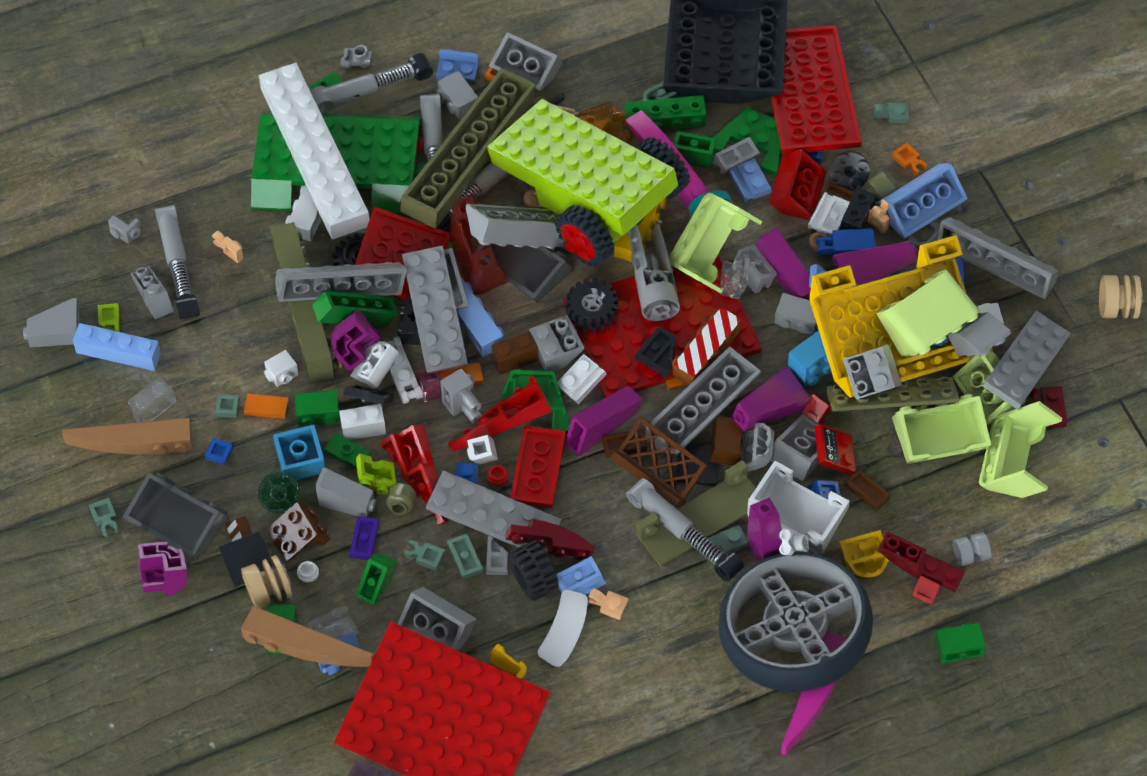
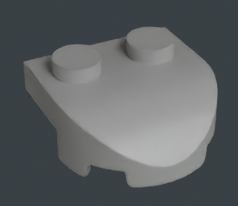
M755 423L754 429L744 432L741 445L743 446V455L740 461L743 460L748 466L747 472L765 467L771 460L774 446V430L764 423Z

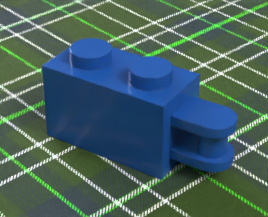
M873 229L832 230L831 237L816 239V245H818L817 254L820 256L832 255L833 257L839 253L874 248Z

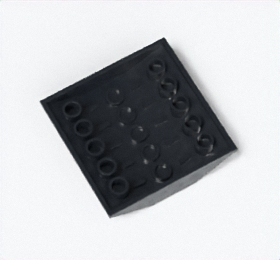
M670 0L663 88L688 97L703 95L704 102L744 104L781 95L783 91L788 0Z

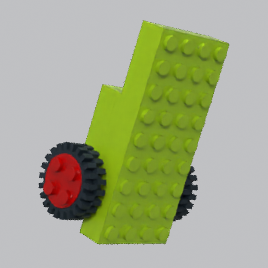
M544 99L536 103L487 146L493 165L535 187L539 204L560 215L555 220V226L557 227L556 232L560 233L558 235L559 238L564 240V246L570 253H575L574 257L577 259L580 257L582 263L586 262L588 266L592 265L593 267L600 266L615 250L613 248L614 243L632 229L664 198L668 197V199L676 197L690 182V175L687 174L688 169L683 167L685 165L684 161H680L679 154L674 152L672 147L668 149V144L665 142L662 144L660 139L656 140L655 137H647L635 148Z

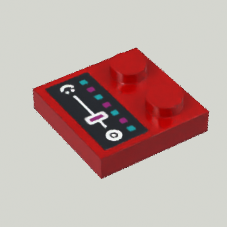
M823 424L817 425L815 427L819 465L848 475L855 473L852 435Z

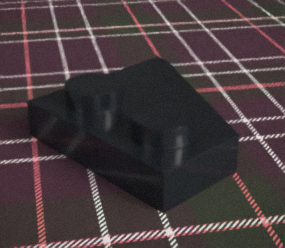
M659 326L637 351L635 359L668 379L675 350L676 336Z

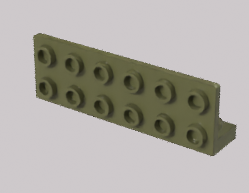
M939 377L937 379L920 378L901 382V386L857 400L855 396L850 398L838 384L827 386V402L832 407L829 412L958 403L959 396L952 377Z
M743 460L725 470L723 482L677 508L694 523L698 533L701 532V535L704 534V537L709 538L747 515L748 499L756 489L747 478L748 466ZM655 513L636 523V536L659 566H663L693 548L691 544H688L685 540L678 539L660 524L659 518Z

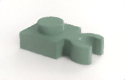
M109 498L89 505L96 526L101 525V530L105 537H108L106 531L108 528H114L116 533L119 532L117 523L113 521L117 517Z
M410 540L409 546L414 548V550L408 551L405 549L404 555L409 559L417 558L416 562L418 565L437 571L445 555V550L426 542L423 547H420L416 541Z

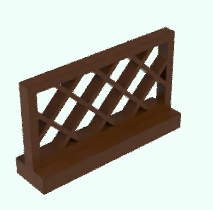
M643 417L639 418L618 451H614L610 457L611 460L638 480L642 478L648 480L659 495L678 508L687 502L685 499L708 467L707 464ZM643 424L648 427L650 437H639V429ZM662 437L665 440L666 449L656 451L654 439ZM650 440L652 452L642 453L640 442ZM636 443L638 454L629 455L625 450L629 444ZM671 451H681L682 461L672 463ZM667 452L668 464L658 465L657 453ZM653 455L654 466L645 467L642 456ZM695 462L700 465L696 474L689 475L687 463ZM683 464L685 476L675 478L673 466ZM669 467L670 479L663 480L660 478L659 468ZM685 479L686 488L683 493L676 490V480Z

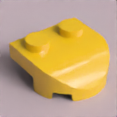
M881 530L838 542L844 564L852 574L862 578H871L881 574L889 560L878 551L883 540Z

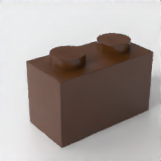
M530 331L491 345L492 360L500 375L538 361V347Z
M717 415L712 426L710 462L733 466L738 458H742L743 446H740L744 438V431L734 418Z

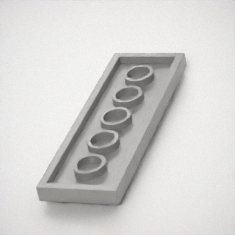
M443 246L402 254L404 266L407 268L406 276L427 374L468 366Z
M1035 311L982 387L1018 410L1071 333L1038 311Z
M444 470L426 505V509L518 548L527 543L515 544L512 541L505 540L506 531L511 524L528 526L532 519L560 525L562 520ZM547 545L542 546L547 553Z

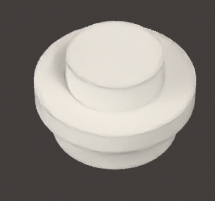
M310 561L301 563L297 569L298 578L307 583L316 580L319 575L317 565Z

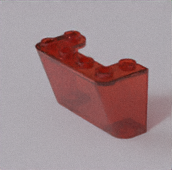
M471 195L459 199L453 205L449 227L451 235L449 239L465 282L471 285L474 295H480L509 281L505 271L498 265L491 247L474 253L475 248L471 240L474 236L471 235L466 205L477 203ZM485 255L489 256L490 262L487 265H481L479 262L480 258Z

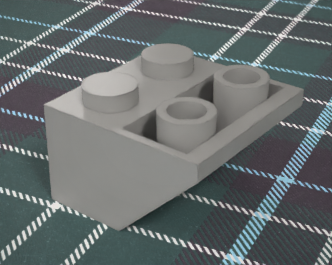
M984 312L978 313V318L974 321L963 323L961 330L953 334L950 332L948 337L958 356L967 355V357H971L973 355L984 356L991 351L990 348L1005 342V338L1012 333L992 314Z
M568 315L529 329L538 347V360L544 371H557L565 368L584 350V346Z
M889 345L843 359L856 400L902 385Z

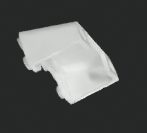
M774 461L748 499L747 515L749 517L750 505L770 497L780 515L781 530L790 529L795 535H807L809 548L806 553L822 556L848 510L850 501L830 491L828 499L793 481V470Z

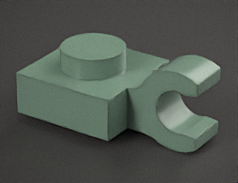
M888 103L887 107L883 104H875L874 118H888V123L908 124V103Z

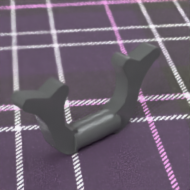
M935 220L925 225L935 231L927 241L919 242L913 235H909V239L904 242L909 241L911 245L914 244L919 249L920 245L938 240L940 226Z

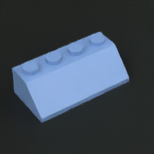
M944 163L936 165L883 199L890 204L886 212L890 218L889 225L902 238H906L968 198L952 164ZM883 199L877 202L878 207L881 205V201Z

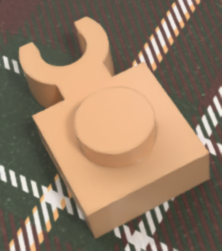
M218 230L212 235L215 239L213 243L217 247H221L223 253L232 260L239 263L244 259L243 248L238 241H233L229 237L225 238Z

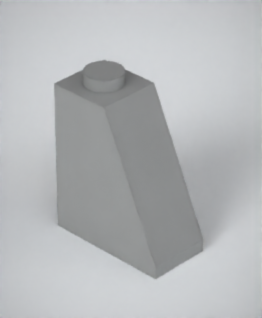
M72 298L27 319V327L23 328L24 340H28L30 348L74 344L73 338L80 323V309L77 298Z
M322 468L316 483L320 507L367 518L370 511L374 512L376 499H374L373 490L327 468Z

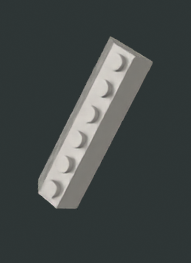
M479 204L466 205L471 235L478 239V242L482 245L489 246L490 243L504 247L507 244L516 247L528 245L533 248L545 246L549 249L561 247L567 250L563 244L564 240L558 236L560 233L556 232L555 220L560 215L549 209Z
M949 217L940 223L938 240L957 235L963 255L959 256L960 258L1043 299L1047 298L1057 282L1059 270H1056L1053 266L1046 265L1033 256H1028L1016 248L1000 242L996 238L983 234L978 229L965 225L959 220Z
M386 262L381 264L366 263L364 265L346 264L343 266L327 265L323 267L277 269L275 285L278 302L317 300L325 291L377 296L401 295L407 268L400 262Z
M729 347L650 423L685 448L761 374V370ZM646 426L645 437H650L649 429ZM662 437L654 439L655 447L658 450L666 449L665 440ZM679 450L671 451L672 454H678L680 452Z

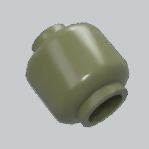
M881 171L868 179L866 191L876 194L875 198L880 201L896 191L897 183L889 172Z
M394 484L389 490L386 501L387 507L397 515L409 513L413 509L416 492L408 484Z

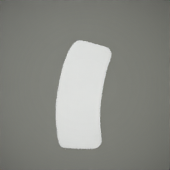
M564 590L562 592L554 622L544 642L538 649V656L555 667H560L567 660L579 638L587 612L588 598L585 594L571 590Z

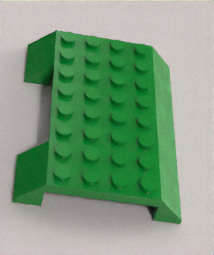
M264 110L260 114L251 177V209L291 211L293 202L292 185L305 186L306 184L272 112ZM341 113L321 114L356 187L372 189L371 212L373 207H377L400 216H408L400 212L401 196L414 181L418 135H420L422 118L414 116Z

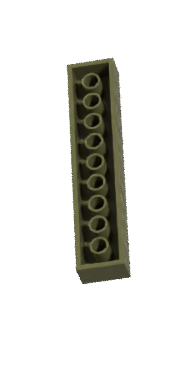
M501 68L401 196L400 212L436 229L489 160L490 155L487 146L514 124L533 102L536 84Z

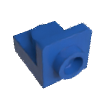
M816 480L806 487L828 499L830 491L841 496L838 481Z

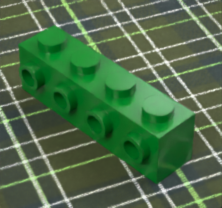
M703 95L625 102L624 105L625 119L643 111L660 130H678L681 128L706 126V109ZM626 124L627 133H633Z
M325 291L312 305L319 323L339 324L358 310L366 316L367 322L372 327L385 328L398 314L393 299L389 296Z

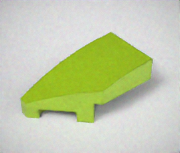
M118 303L98 305V321L101 328L120 332Z

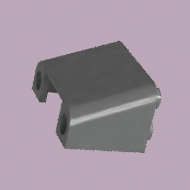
M490 243L489 246L481 244L474 252L483 262L536 303L542 300L573 271L571 268L573 264L567 260L566 256L559 251L556 252L554 249L545 248L544 246L533 248L528 245L516 247L507 244L504 247Z
M148 472L123 518L176 548L182 549L183 552L198 560L229 519L226 516L228 512L200 496L198 499L191 497L193 492L182 486L180 490L175 488V482L158 472L155 476Z

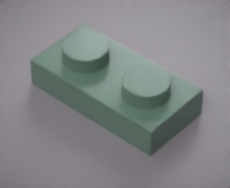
M739 525L707 538L716 545L715 547L718 546V549L727 553L743 549L749 544Z
M467 533L447 540V545L463 580L483 573V568Z

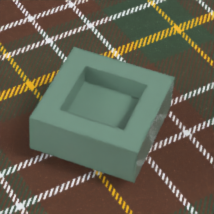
M218 394L215 410L216 417L237 418L239 396Z

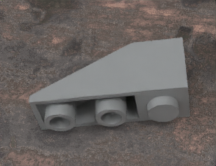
M150 266L141 267L131 273V277L154 319L174 312L166 289Z

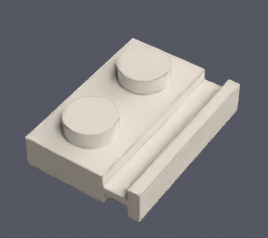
M825 192L808 223V228H813L816 232H822L831 237L832 230H840L841 220L850 202L834 195L830 196Z
M583 354L557 383L562 392L579 404L607 374Z

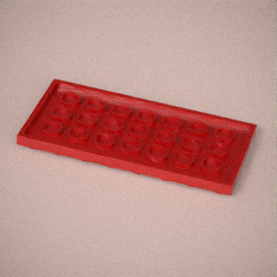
M836 25L786 30L783 91L781 95L771 97L782 154H789L799 149H802L804 152L859 148L862 145Z

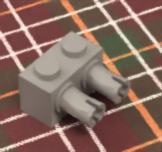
M461 368L440 380L442 402L453 417L464 412L471 423L476 424L478 423L477 419L482 416L479 412L482 406L475 397L476 394L473 387L475 382L472 376L466 374Z

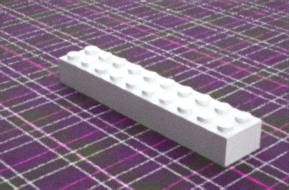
M297 63L260 74L261 91L331 239L333 240L367 228L369 222L368 210Z

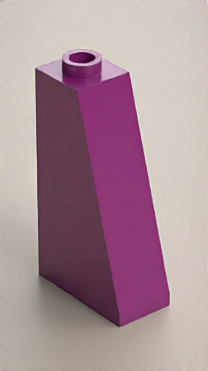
M777 227L761 236L755 246L776 271L777 275L774 278L789 295L809 300L811 290L809 287L810 274Z
M908 241L834 255L832 259L837 269L851 266L856 286L879 280L917 261L919 253L915 245H911Z
M785 367L741 400L733 413V417L742 430L746 431L755 428V423L766 424L803 411L810 396L791 370Z
M627 386L579 412L572 418L565 444L578 457L600 442L602 436L609 435L637 414L642 398L632 388Z
M769 497L750 505L747 531L748 546L757 562L781 554L779 550L782 544V539L780 538V515Z

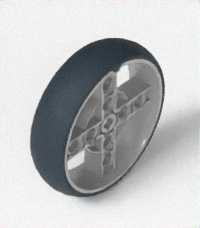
M794 552L790 556L778 554L753 564L731 584L720 608L718 621L719 636L732 664L748 679L773 690L804 692L827 686L839 680L854 668L870 642L873 627V611L863 585L843 565L827 557L812 553ZM811 580L824 583L833 588L814 596L804 591H790L784 581ZM762 591L769 602L764 612L763 621L736 633V619L741 609L748 600ZM855 609L856 623L851 635L843 645L833 653H830L822 641L828 628V622ZM777 647L786 652H801L807 663L797 665L778 664L761 659L757 655Z

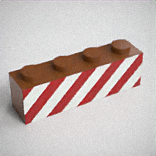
M722 307L717 313H712L705 327L702 326L698 330L696 338L693 341H689L681 356L677 355L673 360V376L690 385L723 353L741 331L742 319Z

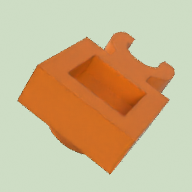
M907 142L892 152V158L905 170L910 167L914 176H919L920 171L917 168H922L924 171L927 170V163L919 160L920 154Z

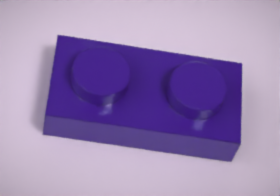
M357 516L350 558L368 560L372 557L379 519Z

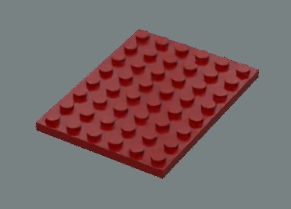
M717 255L712 264L717 268V278L713 284L723 290L722 293L717 292L671 265L680 309L675 316L669 319L652 321L643 316L635 276L609 283L612 286V291L615 290L616 297H618V314L611 327L605 326V331L602 332L596 329V333H592V330L588 329L586 333L583 332L582 327L578 330L575 328V323L573 324L584 346L586 356L607 374L598 383L604 398L627 386L638 392L666 383V380L676 378L673 376L672 365L669 378L666 379L637 361L635 354L660 326L676 336L674 360L677 355L681 356L686 344L696 338L698 330L702 326L705 327L712 313H717L721 307L742 319L741 331L727 348L731 347L744 358L762 352L759 340L719 255ZM567 297L563 298L565 308Z
M391 621L333 743L404 776H514L552 693Z

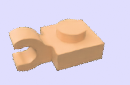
M884 199L879 207L874 206L869 211L868 223L882 234L888 230L890 220L886 214L890 204Z
M592 588L588 602L601 606L600 613L620 620L629 598L608 591L605 596L599 590Z

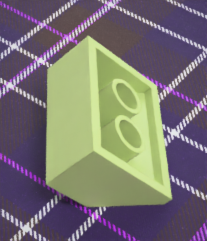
M989 352L984 356L975 355L953 376V379L964 395L973 394V397L980 396L987 425L991 424L997 416L1016 409L982 387L1000 362L994 352Z

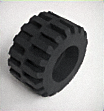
M533 540L509 553L510 565L514 576L523 592L531 600L535 601L558 589V577L548 554L538 542Z

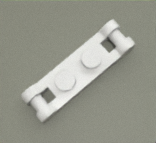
M399 336L392 338L388 342H385V340L381 341L390 344L399 352L389 372L402 403H408L410 399L423 398L422 390L418 385Z

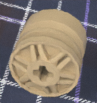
M1102 275L1099 287L1101 318H1116L1119 309H1121L1124 319L1128 318L1129 313L1132 319L1139 318L1143 299L1140 277L1133 275L1130 281L1129 276L1124 275L1122 283L1119 284L1117 275Z
M276 555L270 558L272 567H270L266 559L262 561L263 571L261 572L255 564L241 569L243 580L253 605L260 609L269 607L271 595H274L278 603L282 602L281 591L286 599L293 597L287 571Z

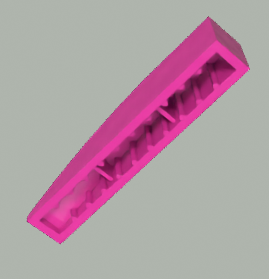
M643 111L625 119V123L640 143L647 137H655L656 140L660 139L662 144L664 142L668 144V149L672 147L674 152L679 154L680 161H684L685 165L683 167L688 169L687 174L690 175V182L677 196L687 210L695 198L709 192L678 149Z
M826 631L822 641L830 653H833L848 638ZM837 681L822 688L801 693L782 743L781 754L786 755L809 730L826 705Z

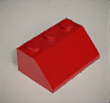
M802 149L784 154L769 203L781 214L811 220L827 171Z

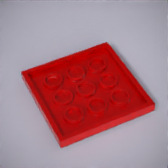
M373 207L355 265H364L366 263L381 264L386 262H400L404 265L402 254L443 246V249L446 250L451 233ZM407 276L405 277L401 295L390 296L402 300L411 298Z

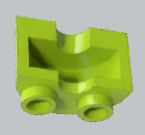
M359 454L356 457V469L360 485L381 495L388 493L389 489L394 484H397L394 463L384 460L373 462L372 457Z

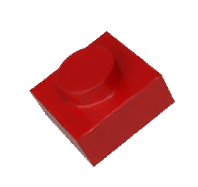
M813 394L802 412L817 423L822 424L832 407L821 397Z
M921 575L912 596L932 605L941 584Z

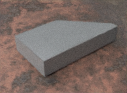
M488 536L486 575H508L509 553L495 542L492 536Z

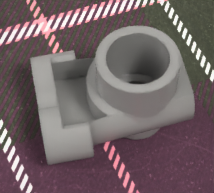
M358 45L355 48H345L344 56L341 59V67L352 68L353 66L366 68L372 65L374 53L368 51L364 45Z

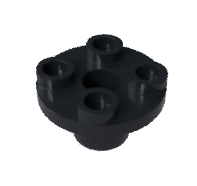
M845 151L838 154L830 165L831 181L848 190L855 191L856 188H861L870 176V166L867 159L855 151Z

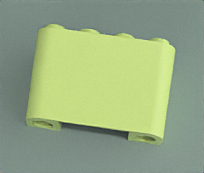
M947 270L937 272L924 281V286L903 300L893 302L876 313L901 356L910 355V357H913L918 353L923 355L931 350L930 346L932 344H939L946 340V335L950 332L953 334L961 330L963 323L966 321L969 323L978 318L977 314L980 310Z
M973 394L960 397L958 403L948 405V403L935 404V408L929 409L927 406L912 409V406H905L899 408L900 411H896L895 415L892 416L907 464L979 451L991 446L980 396L973 397Z

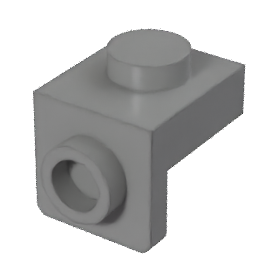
M114 215L108 220L110 233L115 238H120L128 244L137 239L142 232L140 220L137 218L129 226Z

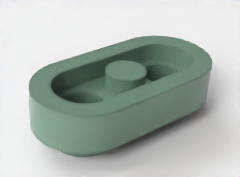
M663 81L647 89L643 93V101L677 98L679 93L663 88Z

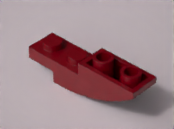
M532 519L528 526L511 524L505 536V540L512 541L515 544L529 543L534 540L541 546L547 545V554H554L555 557L570 556L575 557L577 560H585L595 551V547L578 534L559 525L537 519Z
M886 532L878 548V551L884 557L913 577L919 579L921 575L940 583L942 587L956 593L965 571L926 554L927 549L890 532Z

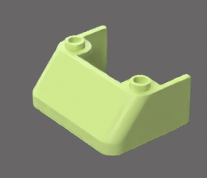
M708 193L702 198L670 254V264L717 292L722 293L723 290L713 284L717 278V268L712 265L732 229L735 231L744 229L749 219L761 225L762 221L712 193Z
M1040 401L997 416L991 425L989 433L991 446L986 448L979 484L986 490L1020 498L1046 491L1048 489L1047 485L1025 471L1029 450L1032 444L1040 442L1044 438L1046 427L1062 422V417Z

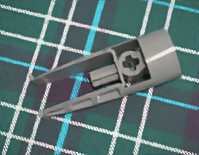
M658 220L652 232L655 256L650 258L645 257L638 224L627 232L628 234L630 233L632 263L635 270V280L642 314L646 319L652 321L669 319L675 316L680 309L673 269L671 268L665 238L660 227L662 220Z

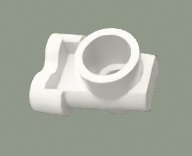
M782 529L780 531L782 544L779 550L781 554L790 556L794 552L808 551L809 539L807 535H795L790 529Z

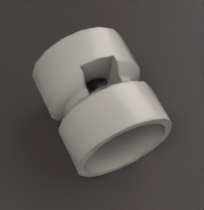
M984 532L973 534L970 536V539L962 537L953 540L954 555L960 567L973 564L974 560L981 562L991 559L990 544Z

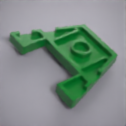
M746 108L713 137L716 138L715 153L726 149L730 141L738 143L750 137L758 151L767 154L760 166L761 171L777 177L781 148L775 118Z
M512 370L500 401L513 396L514 390L517 387L522 389L529 383L528 379L534 376L552 409V429L563 430L568 434L570 424L554 371Z

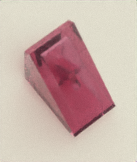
M427 371L416 374L423 393L424 402L442 398L440 382L442 377L439 372L427 374Z

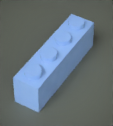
M461 278L469 307L456 310L459 325L483 358L492 353L491 345L504 341L505 334L500 326L497 327L495 325L492 314L489 311H485L481 299L474 296L471 285L468 282L465 283Z
M79 323L73 338L74 347L78 354L155 371L161 357L159 342L156 340Z

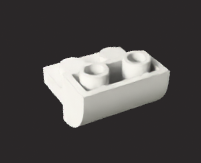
M381 341L375 342L365 350L366 360L355 367L350 375L355 380L365 383L373 389L379 387L399 355V352L393 346Z

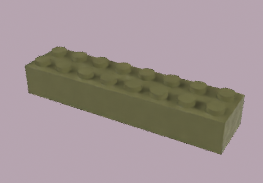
M295 222L270 227L279 269L311 267L307 261V252L305 245L303 246L301 230H296ZM316 300L288 301L309 383L313 384L334 379L333 370H337L335 355L330 345V336L328 329L326 330V323H319L312 306Z

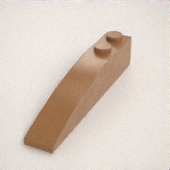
M189 418L62 430L65 444L107 453L163 455L170 452L184 453L193 450L192 427Z
M255 606L252 607L241 627L243 638L247 642L261 644L271 652L278 651L303 660L323 664L352 667H369L373 660V654Z

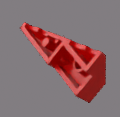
M531 376L528 379L529 383L522 389L517 387L514 390L513 396L504 401L501 400L477 419L478 424L471 430L466 428L462 431L463 436L453 442L450 441L448 444L451 450L455 452L468 447L467 440L485 435L492 437L552 412L550 404L535 377Z
M412 425L399 434H392L379 444L390 454V460L398 465L404 479L415 490L416 495L421 497L427 505L438 482V477L424 425ZM432 512L438 520V525L449 522L448 518Z

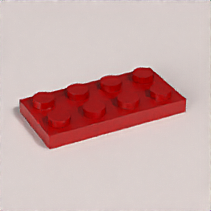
M524 425L510 496L511 499L530 506L553 508L566 431Z

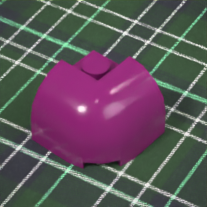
M357 310L341 321L333 330L331 337L333 353L351 371L366 360L365 350L381 339V337L367 322L366 316Z
M168 542L138 544L139 573L143 593L164 591L166 597L181 591L187 580V568L182 549L178 550L175 547L168 546Z

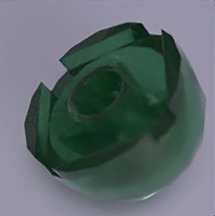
M275 471L266 475L259 483L257 491L258 501L261 506L273 514H284L296 502H299L301 494L300 485L296 478L283 471Z

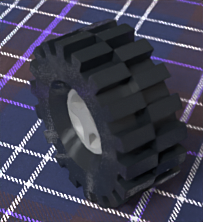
M592 278V282L584 279L583 284L579 281L576 283V288L573 286L570 288V293H567L566 314L572 325L575 323L576 329L579 330L582 327L583 332L586 333L588 329L592 330V333H596V329L602 332L605 331V326L608 328L612 326V322H615L616 315L618 314V297H616V291H612L610 284L605 286V281L601 280L600 283H597V279Z

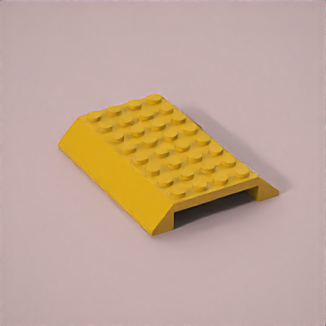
M957 235L920 245L917 268L915 270L856 286L850 265L812 276L809 300L834 381L850 398L855 395L843 361L845 358L889 345L900 380L904 382L967 363L975 356H958L949 337L947 342L942 344L941 348L930 346L931 350L923 355L918 353L913 357H910V355L901 356L876 314L889 304L903 300L924 286L925 280L941 270H947L966 293L955 259L963 255Z

